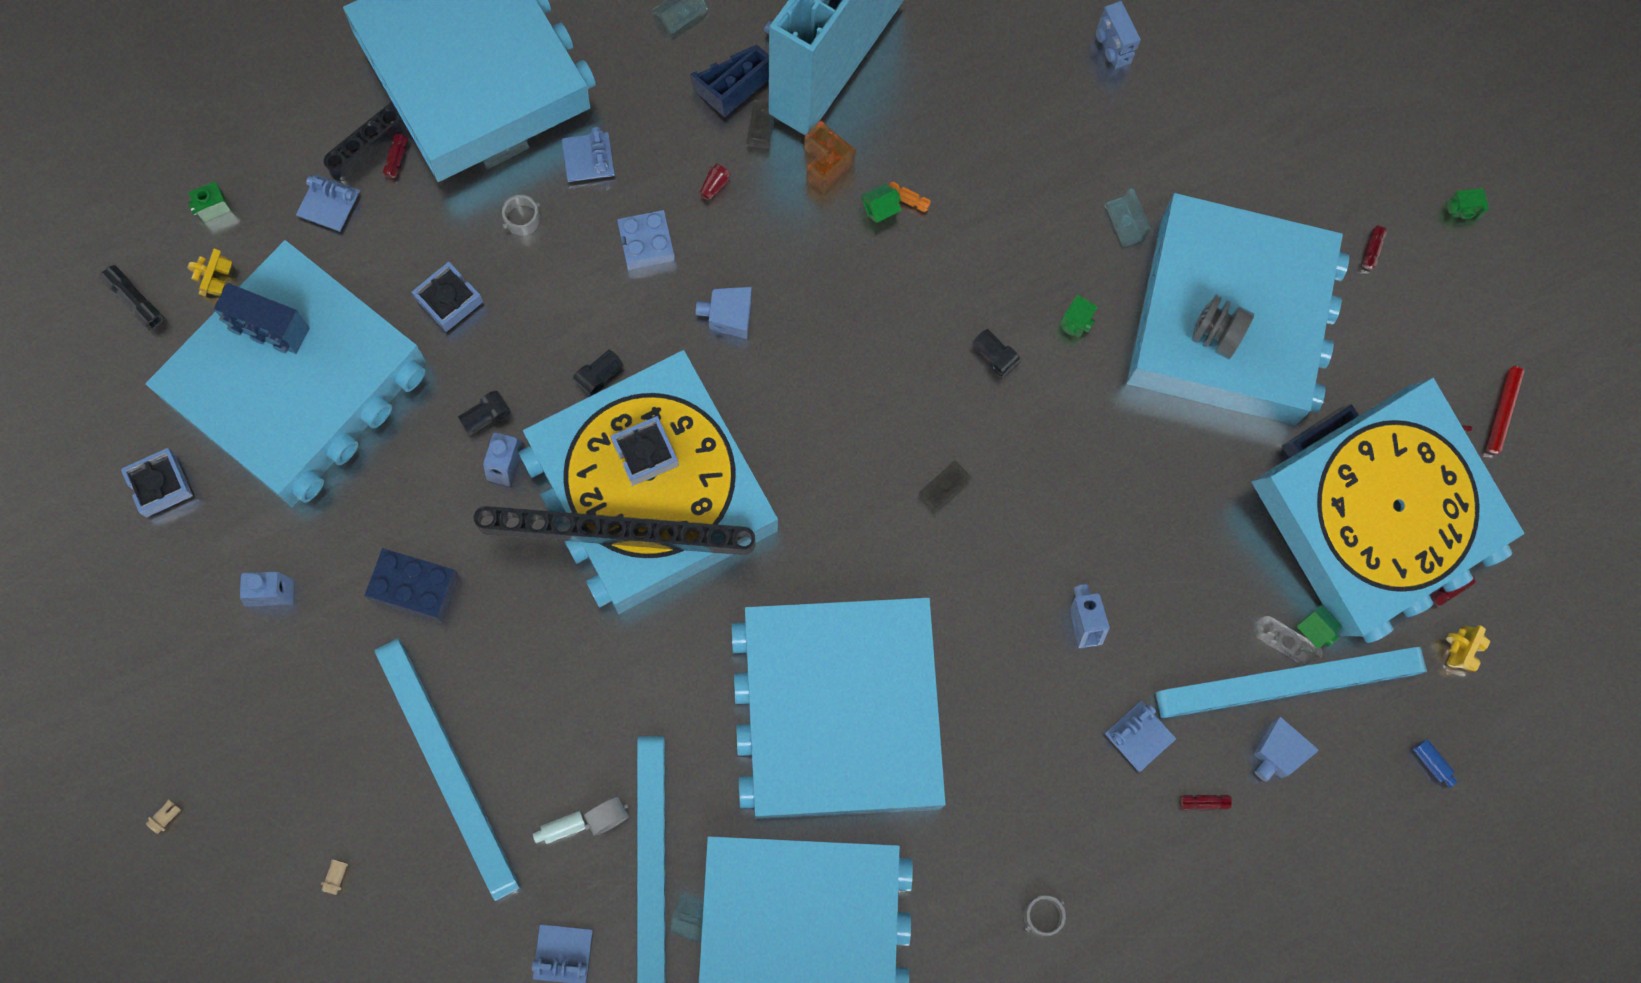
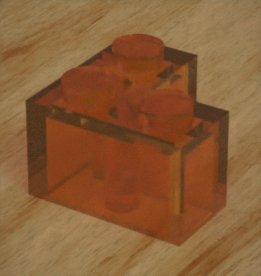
M822 121L805 136L804 149L815 158L807 166L806 180L824 194L855 163L856 149Z

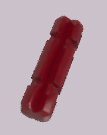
M404 134L394 135L392 141L394 145L390 147L386 159L387 165L384 166L382 172L387 178L391 179L397 176L399 170L397 167H400L405 151L403 147H406L408 137L404 136Z
M1377 225L1372 230V238L1369 240L1365 253L1366 257L1362 262L1363 268L1373 270L1376 267L1377 257L1380 255L1384 242L1383 238H1385L1387 232L1385 227Z
M1472 574V581L1461 588L1446 592L1442 587L1440 588L1441 591L1437 590L1432 593L1430 597L1434 604L1440 607L1447 602L1446 599L1450 601L1466 590L1465 587L1468 589L1475 585L1474 575Z
M1183 795L1180 799L1182 809H1193L1194 807L1195 809L1232 808V798L1230 795H1220L1219 797L1217 795H1196L1195 797L1193 795Z

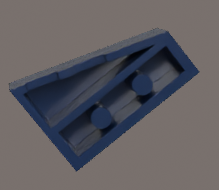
M754 45L730 56V60L717 64V62L713 63L709 69L700 73L695 71L690 74L693 89L720 114L726 117L769 80V54L758 45Z

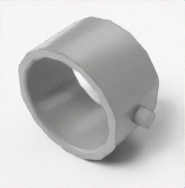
M525 195L510 197L502 208V216L505 222L502 225L503 228H508L511 233L519 236L533 233L540 223L539 202L535 203L532 198ZM518 206H527L535 211L533 218L524 225H516L508 220L509 213Z
M615 797L593 808L584 815L588 823L584 825L585 829L590 828L593 835L597 836L619 825L629 817L625 810L628 808L627 803L622 804L619 797Z
M1038 896L1030 900L1023 913L1026 924L1024 929L1039 936H1051L1058 933L1066 920L1065 909L1062 906L1065 904L1063 900L1059 901L1051 896ZM1039 900L1052 902L1059 912L1058 924L1049 932L1037 930L1030 920L1031 908Z

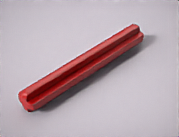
M1513 366L1509 369L1487 445L1489 453L1499 454L1502 451L1524 375V369L1521 367Z

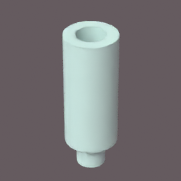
M581 811L541 825V830L533 833L535 843L545 840L546 844L585 829L584 825L586 824Z

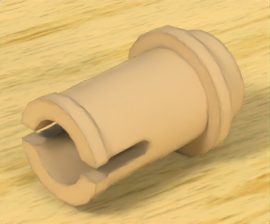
M168 799L153 817H148L149 821L146 825L156 834L160 831L164 832L166 830L164 827L181 809Z
M331 860L325 882H321V885H323L321 891L337 895L338 890L341 891L340 884L348 866L347 863Z

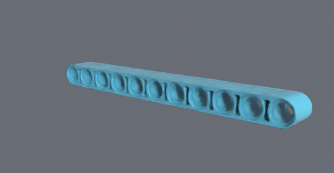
M396 638L374 649L492 897L497 901L520 889L512 868L399 638Z
M1413 647L1158 691L1155 695L1160 717L1168 718L1426 673L1427 668L1421 647Z
M638 736L637 983H666L664 736Z

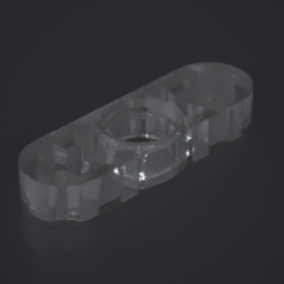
M1265 616L1255 623L1254 633L1257 638L1302 666L1319 664L1322 661L1323 651L1321 648L1317 649L1310 640L1278 620ZM1268 623L1270 625L1269 629L1272 632L1264 634V628L1261 625ZM1279 630L1282 631L1276 637V640H1273V638L1276 636L1274 633H1277ZM1288 635L1294 639L1295 644L1292 649L1284 647L1282 644L1283 636ZM1299 648L1305 652L1312 650V656L1315 659L1308 661V655L1306 653L1300 651L1296 654L1295 651H1297Z

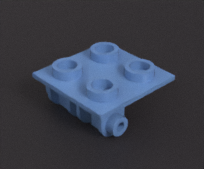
M594 127L589 135L562 138L568 182L615 176L608 132L603 133L599 127Z
M317 174L308 176L306 184L310 187L296 216L340 232L360 190Z
M1142 700L1104 733L1138 772H1141L1176 740L1171 732L1154 715L1156 710L1151 705L1146 706Z
M540 925L536 957L532 964L533 979L565 983H586L593 930Z

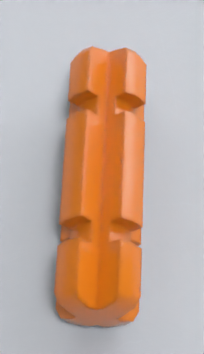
M895 182L889 183L888 186L898 191L901 202L912 207L917 206V209L922 212L928 210L931 203L930 199L920 198L919 194L905 187L900 188V185Z

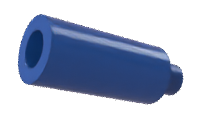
M1428 738L1413 748V751L1439 782L1444 781L1449 788L1457 783V780L1452 775L1455 771Z

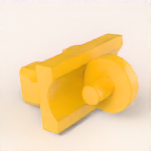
M213 249L207 267L204 266L206 258L199 256L197 263L189 262L187 268L193 272L192 280L199 281L200 276H204L199 288V295L206 297L207 293L221 296L225 281L213 278L215 271L229 275L233 261L220 256V250Z
M1464 625L1463 628H1459L1457 634L1449 633L1446 640L1452 645L1449 650L1451 654L1446 664L1451 668L1477 671L1480 660L1474 655L1476 651H1485L1490 643V640L1484 635L1486 629L1481 625L1477 627Z

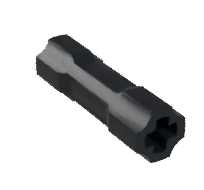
M116 265L108 266L106 270L101 272L99 279L118 296L148 331L155 329L163 322L164 316L151 302L147 301Z

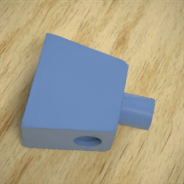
M751 287L712 290L711 302L697 301L696 315L709 316V329L747 339L752 289Z
M494 432L483 463L486 480L511 487L520 461L518 451L524 448L525 443L518 438Z
M279 572L242 573L240 599L245 607L294 605L295 580Z
M1089 585L1076 586L1074 588L1076 597L1073 600L1070 612L1077 647L1079 649L1103 645L1110 627L1101 596L1098 593L1091 594Z
M1279 717L1271 722L1254 752V755L1262 762L1255 773L1265 782H1268L1274 773L1280 778L1287 777L1311 758L1318 749L1284 719Z

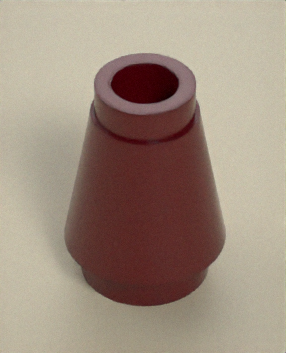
M716 163L714 167H710L699 193L708 200H711L730 181L731 173Z

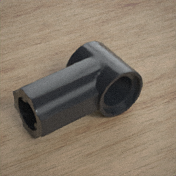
M989 329L983 330L972 343L989 361V366L993 372L1001 378L1021 362L1017 352L1010 346L1005 347Z
M609 349L591 365L581 367L573 376V380L590 397L600 392L605 382L624 365L617 354Z
M496 390L483 396L479 404L459 415L458 419L470 436L491 422L498 423L510 415L511 410L499 391Z

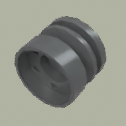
M1216 294L1201 312L1194 326V334L1191 340L1197 343L1203 334L1207 335L1202 346L1207 347L1214 339L1217 341L1214 352L1230 360L1245 336L1255 314L1241 306L1232 315L1229 314L1231 301L1227 300L1222 309H1220L1218 306L1222 297Z

